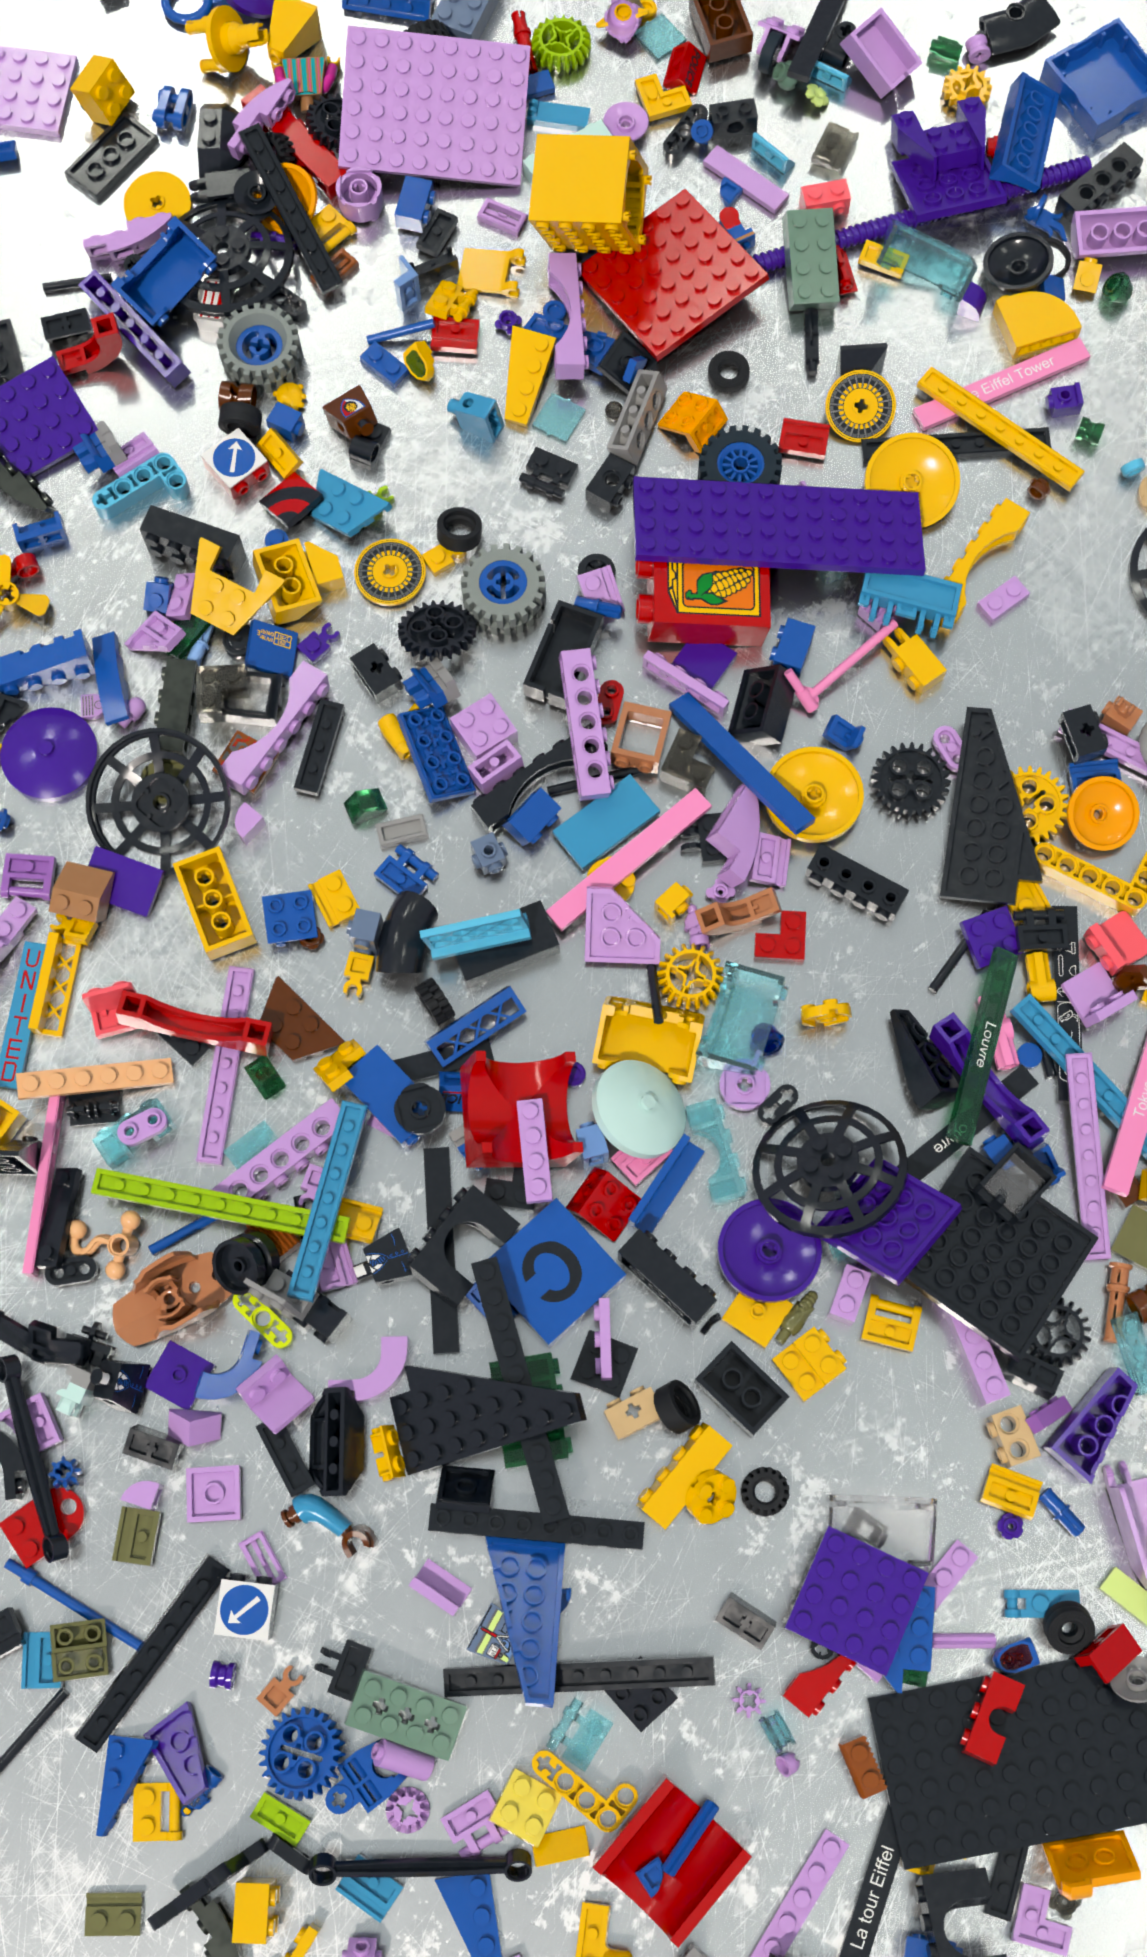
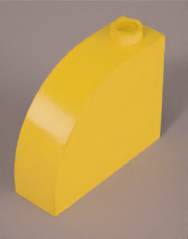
M1028 291L1011 296L1004 295L996 300L992 312L1012 359L1077 339L1082 328L1077 315L1068 304L1060 298L1044 292Z

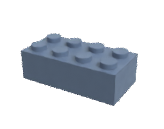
M440 0L431 19L443 22L451 37L479 40L499 0Z

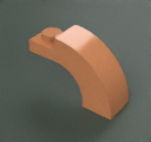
M770 887L734 902L720 903L716 901L696 910L695 914L702 934L721 935L758 925L763 922V919L782 912L775 889Z

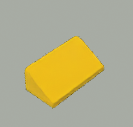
M585 1825L546 1833L538 1847L532 1846L536 1867L590 1856Z

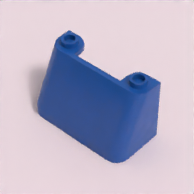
M176 216L167 223L169 226L166 230L167 234L162 232L157 242L130 271L127 270L125 272L127 277L123 276L120 278L118 276L111 283L113 289L153 327L157 325L162 327L169 320L168 314L205 274L209 276L218 266L216 264L218 258Z

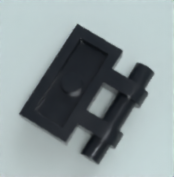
M535 447L526 464V470L532 474L528 475L522 472L519 481L525 483L526 487L530 489L537 488L546 492V495L553 498L556 496L562 499L565 490L559 488V486L562 485L569 488L579 469L578 464ZM540 477L546 478L551 482L547 483L545 481L540 480Z
M1046 907L1044 910L1023 908L1022 911H1013V920L1023 921L1024 925H1019L1015 928L1018 953L1067 951L1070 948L1067 924H1057L1056 919H1064V910ZM1034 920H1045L1046 925H1035Z

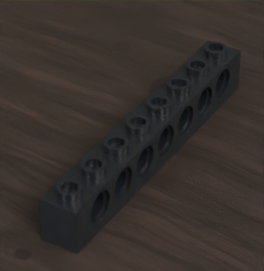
M431 1503L428 1531L642 1551L645 1522L570 1515V1519L544 1526L541 1513L490 1508L489 1513L436 1509V1503Z

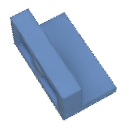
M401 255L398 257L401 276L394 280L397 306L404 312L421 301L418 274L404 256Z

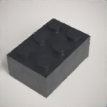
M732 1341L694 1381L751 1438L790 1397Z

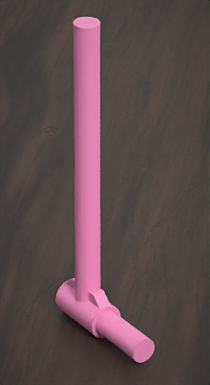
M894 619L890 620L888 626H883L813 688L803 686L792 668L786 670L784 675L795 690V695L808 713L815 711L819 706L818 695L899 626Z

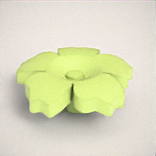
M812 83L807 85L808 89L805 95L811 99L810 101L816 107L820 108L822 105L827 106L829 104V99L826 96L827 93L823 88H818L816 84Z

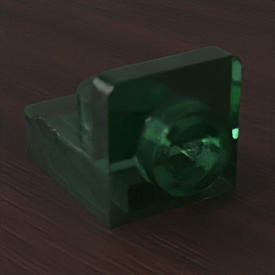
M261 1056L244 1067L265 1100L276 1095L286 1087V1084L266 1056Z

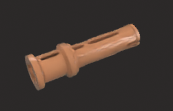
M1109 1262V1267L1111 1268L1110 1281L1106 1284L1109 1300L1103 1341L1120 1343L1125 1295L1130 1292V1287H1128L1129 1271L1133 1269V1266L1126 1263ZM1116 1306L1115 1323L1113 1327L1114 1311Z

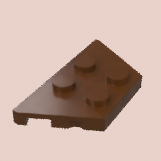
M279 976L275 978L260 1020L272 1023L273 1037L271 1041L293 1062L303 1060L310 1055L315 1056L324 1053L325 1050L339 1047L345 1042Z

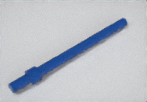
M11 1558L5 1563L4 1568L20 1577L21 1582L29 1587L33 1585L85 1619L105 1618L38 1576L39 1573L31 1567L26 1569ZM105 1618L106 1632L133 1649H138L143 1642L142 1640Z

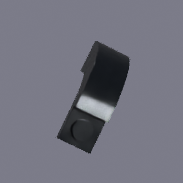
M0 1429V1463L4 1475L5 1500L19 1501L22 1500V1493H25V1480L20 1476V1473L26 1472L18 1441Z

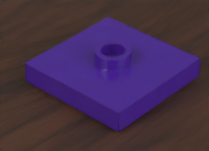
M170 1340L146 1380L145 1388L185 1410H191L197 1400L193 1395L201 1371L212 1373L216 1365Z

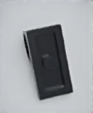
M377 423L370 435H355L349 447L350 463L372 471L391 434V428Z

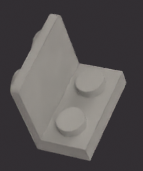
M278 1269L274 1270L264 1287L248 1278H245L243 1281L250 1288L248 1293L256 1297L259 1302L268 1308H275L278 1310V1313L289 1320L296 1317L303 1321L319 1296V1293L316 1292L313 1303L287 1297L292 1277Z

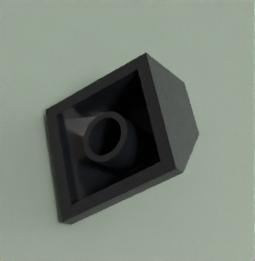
M887 343L840 346L835 370L836 380L854 370H869L880 374L883 370L888 348Z

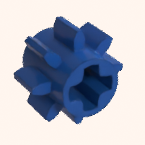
M62 1456L61 1461L58 1463H51L54 1468L53 1472L48 1473V1477L56 1479L53 1482V1486L56 1489L62 1485L66 1491H69L70 1486L74 1484L79 1486L78 1475L83 1474L81 1468H75L78 1464L75 1458L68 1462L65 1456ZM68 1469L70 1472H67L66 1477L62 1478L61 1475H64L65 1470Z

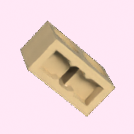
M1021 1405L987 1417L989 1423H986V1427L992 1439L995 1438L999 1448L996 1449L1001 1464L1005 1463L1006 1467L1009 1468L1041 1456L1032 1431L1025 1421L1026 1416ZM1002 1418L1011 1420L1013 1428L1010 1432H1006L1001 1428L1000 1422ZM1013 1443H1018L1022 1447L1023 1453L1021 1457L1012 1455L1010 1448Z

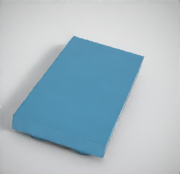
M629 774L614 785V790H611L608 798L595 799L555 828L552 834L583 871L659 815L660 809Z

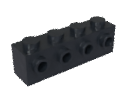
M822 843L808 865L805 874L811 883L829 888L830 892L837 897L843 898L844 896L852 900L856 907L860 909L867 908L883 921H894L909 892L907 888Z

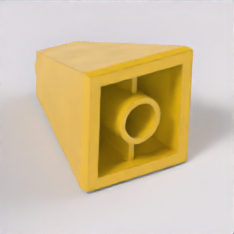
M274 0L267 50L270 61L279 64L282 63V59L295 58L321 40L322 33L317 6L302 0Z

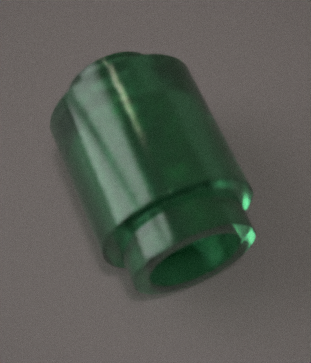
M938 35L937 39H932L928 52L932 53L931 58L948 64H952V62L958 64L964 45L959 44V41Z

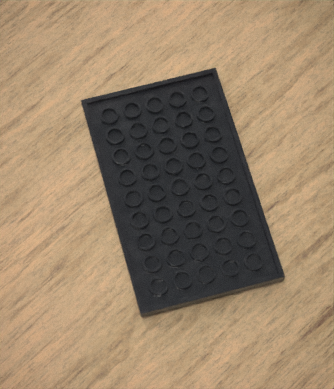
M1075 1659L1034 1666L1014 1674L1002 1672L1000 1674L1024 1684L1025 1687L1014 1713L1011 1714L1002 1709H994L989 1716V1724L992 1730L1006 1738L997 1764L991 1766L962 1753L964 1745L960 1744L964 1729H970L973 1718L969 1717L975 1701L980 1703L983 1692L979 1691L984 1676L902 1691V1693L867 1698L882 1773L887 1785L886 1791L903 1869L908 1870L1147 1824V1702L1135 1703L1121 1698L1113 1691L1110 1682L1107 1684L1103 1682L1092 1665L1080 1667Z

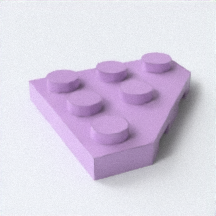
M587 886L585 962L659 964L661 938L613 887Z

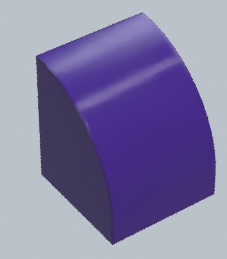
M968 280L956 315L979 322L987 301V295L979 285Z

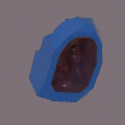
M1025 1637L1000 1647L995 1651L992 1658L995 1667L1007 1674H1014L1040 1664L1030 1637Z

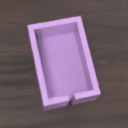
M882 7L840 43L841 47L880 99L923 63Z

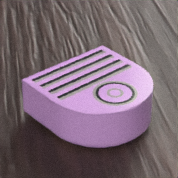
M98 694L81 695V717L84 720H96L103 717Z

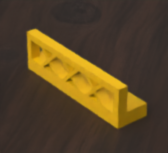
M49 932L28 1029L33 1034L63 1038L83 944L68 941L62 938L59 933ZM63 945L76 947L74 955L65 961L61 955ZM66 967L70 972L69 979L59 984L56 979L57 972ZM61 991L65 996L64 1003L54 1008L51 1004L52 996ZM56 1015L60 1020L58 1031L45 1029L46 1021Z

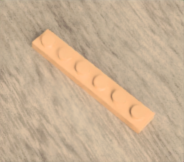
M171 1058L16 1073L18 1100L163 1086L174 1083Z

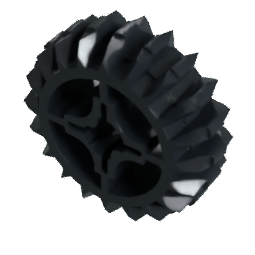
M1062 1297L1052 1311L1061 1315L1055 1322L1047 1320L1040 1330L1045 1338L1043 1347L1036 1337L1031 1344L1033 1350L1029 1352L1032 1356L1038 1354V1359L1044 1361L1047 1359L1046 1362L1051 1365L1054 1364L1055 1360L1057 1368H1062L1064 1361L1068 1366L1073 1365L1072 1357L1077 1361L1082 1359L1080 1352L1085 1353L1088 1351L1087 1346L1083 1343L1091 1342V1338L1084 1335V1333L1091 1331V1327L1083 1326V1323L1089 1320L1088 1317L1080 1319L1078 1315L1083 1310L1078 1308L1073 1311L1074 1302L1072 1301L1064 1306L1065 1300ZM1068 1319L1074 1327L1075 1339L1067 1330ZM1059 1325L1058 1329L1060 1332L1058 1333H1061V1336L1052 1340L1053 1336L1051 1333L1053 1332H1050V1329L1052 1330ZM1056 1343L1071 1346V1349L1066 1353L1050 1352Z

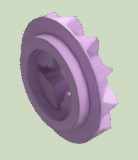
M403 1787L396 1790L390 1796L385 1812L388 1823L396 1831L409 1834L420 1830L425 1825L429 1817L430 1806L426 1796L420 1790L413 1787ZM413 1799L412 1810L418 1817L409 1815L401 1821L403 1811L397 1806V1803L406 1806Z

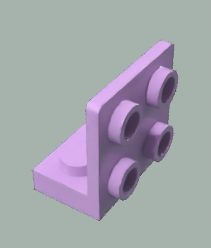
M1101 962L1094 964L1061 984L1063 991L1086 1028L1104 1020L1139 999L1134 990L1126 994L1122 990L1118 992Z
M277 1354L236 1388L246 1406L274 1434L280 1432L315 1401L314 1396L289 1372L283 1360Z

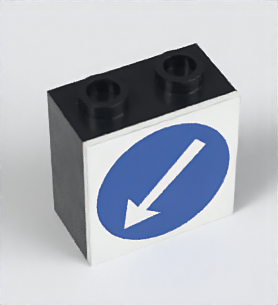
M230 1573V1577L222 1578L214 1635L263 1641L270 1640L273 1633L279 1583H272L273 1578L267 1576H257L256 1580L246 1579V1574Z

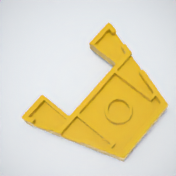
M201 537L198 546L191 614L236 636L257 614L256 612L273 597L277 590L284 586L287 580L265 570L256 591L253 592L212 571L222 547Z

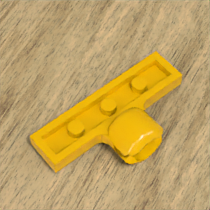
M587 1901L582 1902L576 1957H632L629 1951L613 1949L608 1946L607 1939L611 1905Z

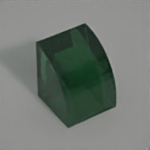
M379 788L355 791L343 803L352 824L369 821L388 809Z

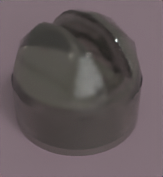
M611 401L605 407V417L610 422H617L623 407L618 401Z

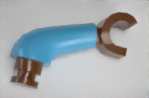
M314 1494L298 1495L292 1499L293 1504L288 1507V1510L284 1509L281 1511L282 1520L288 1528L294 1527L295 1522L297 1524L302 1521L305 1524L316 1522L336 1536H342V1548L347 1558H350L357 1552L353 1546L352 1537L360 1538L364 1547L374 1548L376 1546L375 1534L370 1527L363 1524L352 1527V1522L320 1496Z

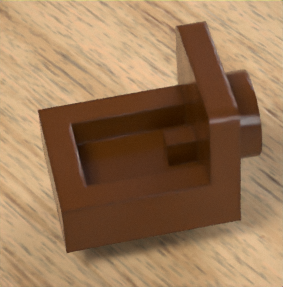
M1146 964L1125 965L1112 982L1113 986L1118 992L1122 990L1124 994L1132 990L1134 992L1137 990H1147Z

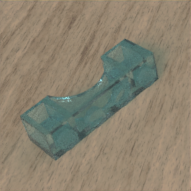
M713 1098L686 1106L685 1113L692 1136H700L712 1142L720 1156L718 1170L707 1181L714 1208L744 1200V1192H747L748 1188L744 1176L740 1177L737 1170L740 1167L738 1155L736 1152L732 1153L730 1143H733L730 1129H725L722 1119H725V1113L722 1104L717 1105L716 1099Z

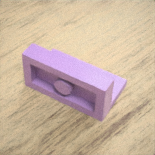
M429 1558L417 1576H414L408 1585L452 1616L456 1615L472 1590L471 1587Z

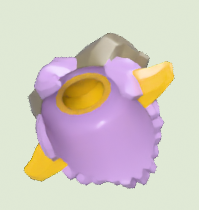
M611 0V5H608L604 18L596 23V27H606L610 35L619 40L620 43L624 42L626 44L634 36V33L641 24L642 17L646 16L649 10L644 9L639 0Z

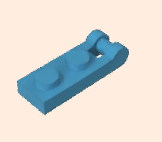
M1003 1590L1004 1598H1007V1609H1004L1005 1618H1044L1047 1610L1058 1602L1075 1601L1080 1603L1079 1590ZM1017 1598H1024V1609H1018Z

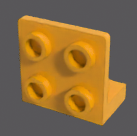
M684 391L657 425L660 429L685 435L694 452L701 453L703 445H708V438L712 435L715 436L727 422L728 418L717 399Z

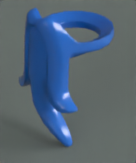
M1043 194L1038 205L1027 210L1024 220L1033 227L1046 232L1049 238L1052 237L1053 231L1059 234L1062 241L1067 242L1065 229L1058 222L1061 220L1063 213L1053 214L1045 210L1044 207L1048 196Z

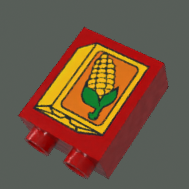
M651 561L635 562L636 579H647V594L637 595L636 623L647 624L648 642L762 647L771 628L769 568Z

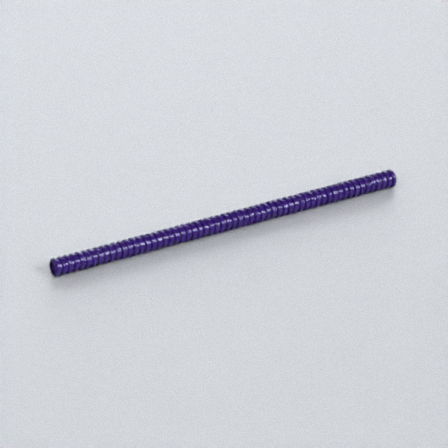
M1084 155L1081 158H1075V160L1064 161L1062 164L1057 163L1055 166L1044 167L1039 190L1082 177L1092 168L1090 158ZM1000 182L1007 194V200H1010L1011 197L1017 198L1018 195L1023 196L1024 194L1031 193V191L1018 185ZM910 208L908 211L904 209L901 213L899 211L895 212L894 215L890 213L888 217L884 215L881 219L877 217L874 221L870 219L867 223L865 221L862 222L861 225L857 223L854 227L850 225L847 229L845 227L841 228V231L837 229L835 230V243L842 249L844 247L848 249L850 245L855 247L857 243L861 245L866 240L872 239L875 241L877 237L880 239L884 235L888 237L891 233L893 235L897 234V231L901 233L904 229L908 231L911 227L913 229L917 228L918 225L921 227L924 223L928 225L931 221L937 222L938 219L941 221L944 217L928 222L916 223ZM781 246L780 249L774 248L773 251L767 250L766 253L761 252L759 256L754 254L752 258L767 273L769 270L781 269L783 265L785 266L784 246Z

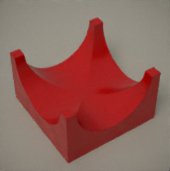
M475 1051L460 1067L466 1168L523 1167L517 1101L543 1099L550 1167H566L583 1153V1142H576L572 1137L567 1116V1088L571 1069L576 1062L575 1052H564L554 1058L525 1063H507L490 1060L486 1057V1051Z

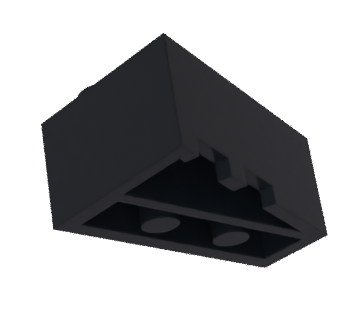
M288 1270L286 1274L292 1277L293 1272ZM319 1293L318 1298L303 1321L296 1317L292 1318L303 1328L309 1325L316 1330L313 1335L324 1344L328 1340L334 1344L353 1320L345 1310L340 1309L321 1293Z

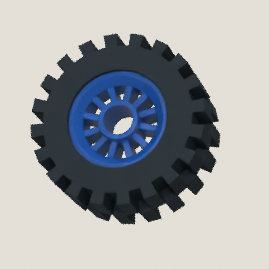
M736 425L730 426L729 432L726 433L723 428L718 431L717 438L714 435L708 438V445L704 444L699 457L698 480L743 481V483L780 485L782 456L781 453L778 454L779 447L776 442L770 445L771 437L768 434L761 437L760 429L755 428L754 432H749V426L742 425V430L737 431ZM741 466L745 469L737 470L735 467Z

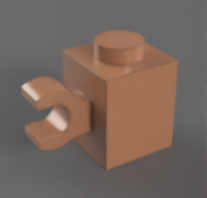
M1118 695L1114 702L1109 700L1101 713L1105 716L1101 724L1127 736L1143 711Z

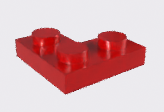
M782 910L780 934L755 933L754 960L804 962L806 912Z

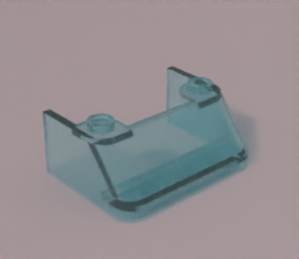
M895 219L891 220L875 257L876 263L888 270L891 267H899L938 286L942 296L950 300L955 297V300L959 303L978 269L975 259L970 255Z

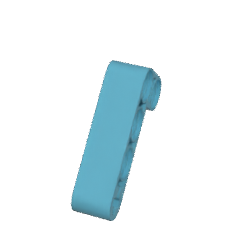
M159 453L97 491L92 497V502L99 517L110 520L163 487L176 500L187 498L190 494V487L184 472L173 457L168 453ZM164 466H169L167 469H161ZM149 478L148 481L141 482L143 479ZM182 483L179 487H173L175 484ZM129 490L128 493L121 494L123 491Z

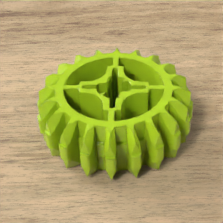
M564 14L561 18H557L554 15L552 20L546 17L545 23L539 22L538 28L534 29L531 39L536 63H540L542 69L548 67L550 73L553 70H557V73L560 74L561 71L565 70L568 74L571 68L577 71L578 65L583 66L585 60H588L591 50V36L586 25L582 26L581 20L574 22L573 15L569 19Z

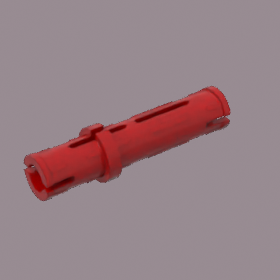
M518 10L514 11L511 14L514 25V39L520 45L531 46L529 70L530 74L537 73L538 69L530 40L531 30L527 27L525 12L520 10L521 17H519Z

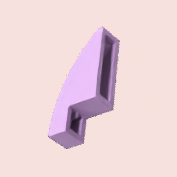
M744 783L737 787L706 838L711 845L727 857L717 877L730 888H734L745 881L752 867L759 840L760 815L758 797Z

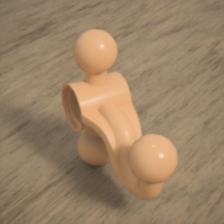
M128 1210L122 1214L120 1222L123 1229L121 1233L112 1236L108 1234L96 1235L84 1248L79 1245V1240L86 1235L87 1225L79 1219L71 1221L68 1234L70 1236L68 1244L71 1252L76 1256H91L101 1244H106L108 1251L114 1258L106 1265L105 1273L112 1280L121 1279L126 1273V1267L123 1263L124 1258L134 1255L139 1248L138 1239L132 1232L139 1227L141 1217L134 1210ZM122 1239L126 1241V1249L124 1251L120 1248Z

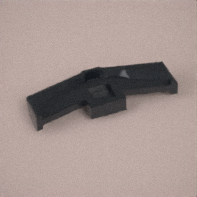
M0 1310V1341L30 1357L31 1360L42 1364L85 1365L90 1356V1339L57 1338L56 1326L34 1319L27 1328L5 1315V1312Z

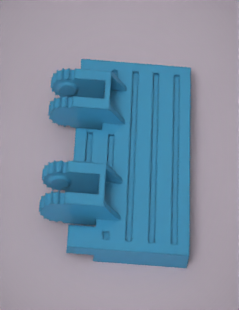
M865 573L858 605L868 608L869 601L872 599L868 616L869 622H874L876 619L877 607L886 608L882 619V625L885 626L889 625L893 605H896L895 615L915 620L918 611L915 634H921L924 628V620L928 619L932 620L929 637L935 639L940 618H943V628L950 630L953 628L962 584L925 574L924 576Z

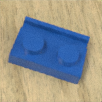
M1118 759L1087 761L1077 765L1069 763L1067 766L1072 793L1081 783L1094 777L1109 776L1122 781L1120 769L1118 768Z

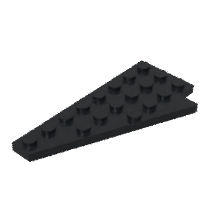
M967 707L940 897L943 899L1016 906L1019 882L1043 884V878L992 709Z
M416 1365L405 1366L410 1391L390 1397L407 1475L421 1473L587 1420L580 1393Z

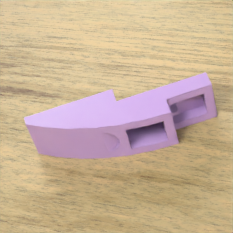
M286 78L266 88L254 97L232 121L236 132L227 146L233 158L240 161L243 155L247 153L238 136L239 131L257 123L260 124L262 130L264 125L272 129L275 123L280 121L283 111L295 98L296 91L291 79Z
M160 212L151 217L133 218L131 221H126L127 230L125 231L115 230L110 234H95L89 238L82 239L83 247L89 258L109 254L113 262L126 259L131 254H139L151 248L161 237L160 234L162 232L166 233L169 227L167 223L173 216L171 212Z
M15 896L0 916V963L23 938L24 929L38 913L34 906Z

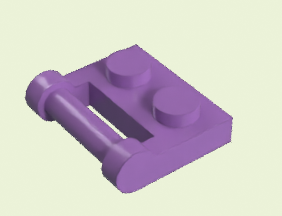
M6 853L0 890L1 898L18 896L42 898L43 901H50L57 863L55 856ZM12 880L44 882L43 888L11 886Z

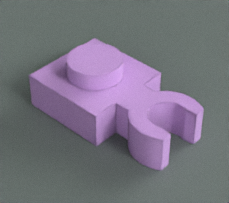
M309 1164L301 1185V1190L307 1192L300 1197L299 1208H302L303 1203L307 1200L314 1201L323 1170L322 1167Z

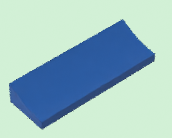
M1022 72L1009 87L989 179L1015 184L1035 193L1040 188L1060 94L1025 72Z

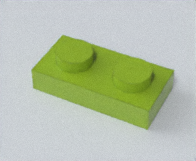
M266 1791L250 1815V1818L295 1847L298 1846L312 1820Z

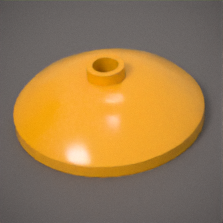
M280 163L311 220L317 206V189L312 177L305 169L298 165ZM255 194V195H254V198H255V199L261 198V195H260V194ZM275 206V208L271 211H273L283 221L279 211ZM271 217L261 221L268 230L283 234L279 225Z
M1109 776L1090 778L1081 783L1069 799L1067 806L1068 826L1074 837L1082 845L1098 851L1116 849L1124 845L1133 836L1138 826L1140 810L1137 798L1131 788L1117 778ZM1095 810H1098L1100 813L1098 819L1094 816Z

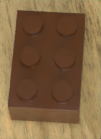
M689 0V11L709 63L752 52L753 32L741 0Z

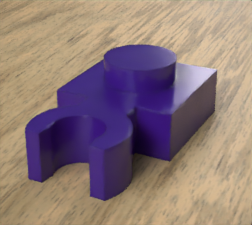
M329 622L322 627V632L319 635L313 631L296 646L297 650L313 665L331 651L329 643L337 642L340 639L339 631H336L333 635L327 634L332 629Z

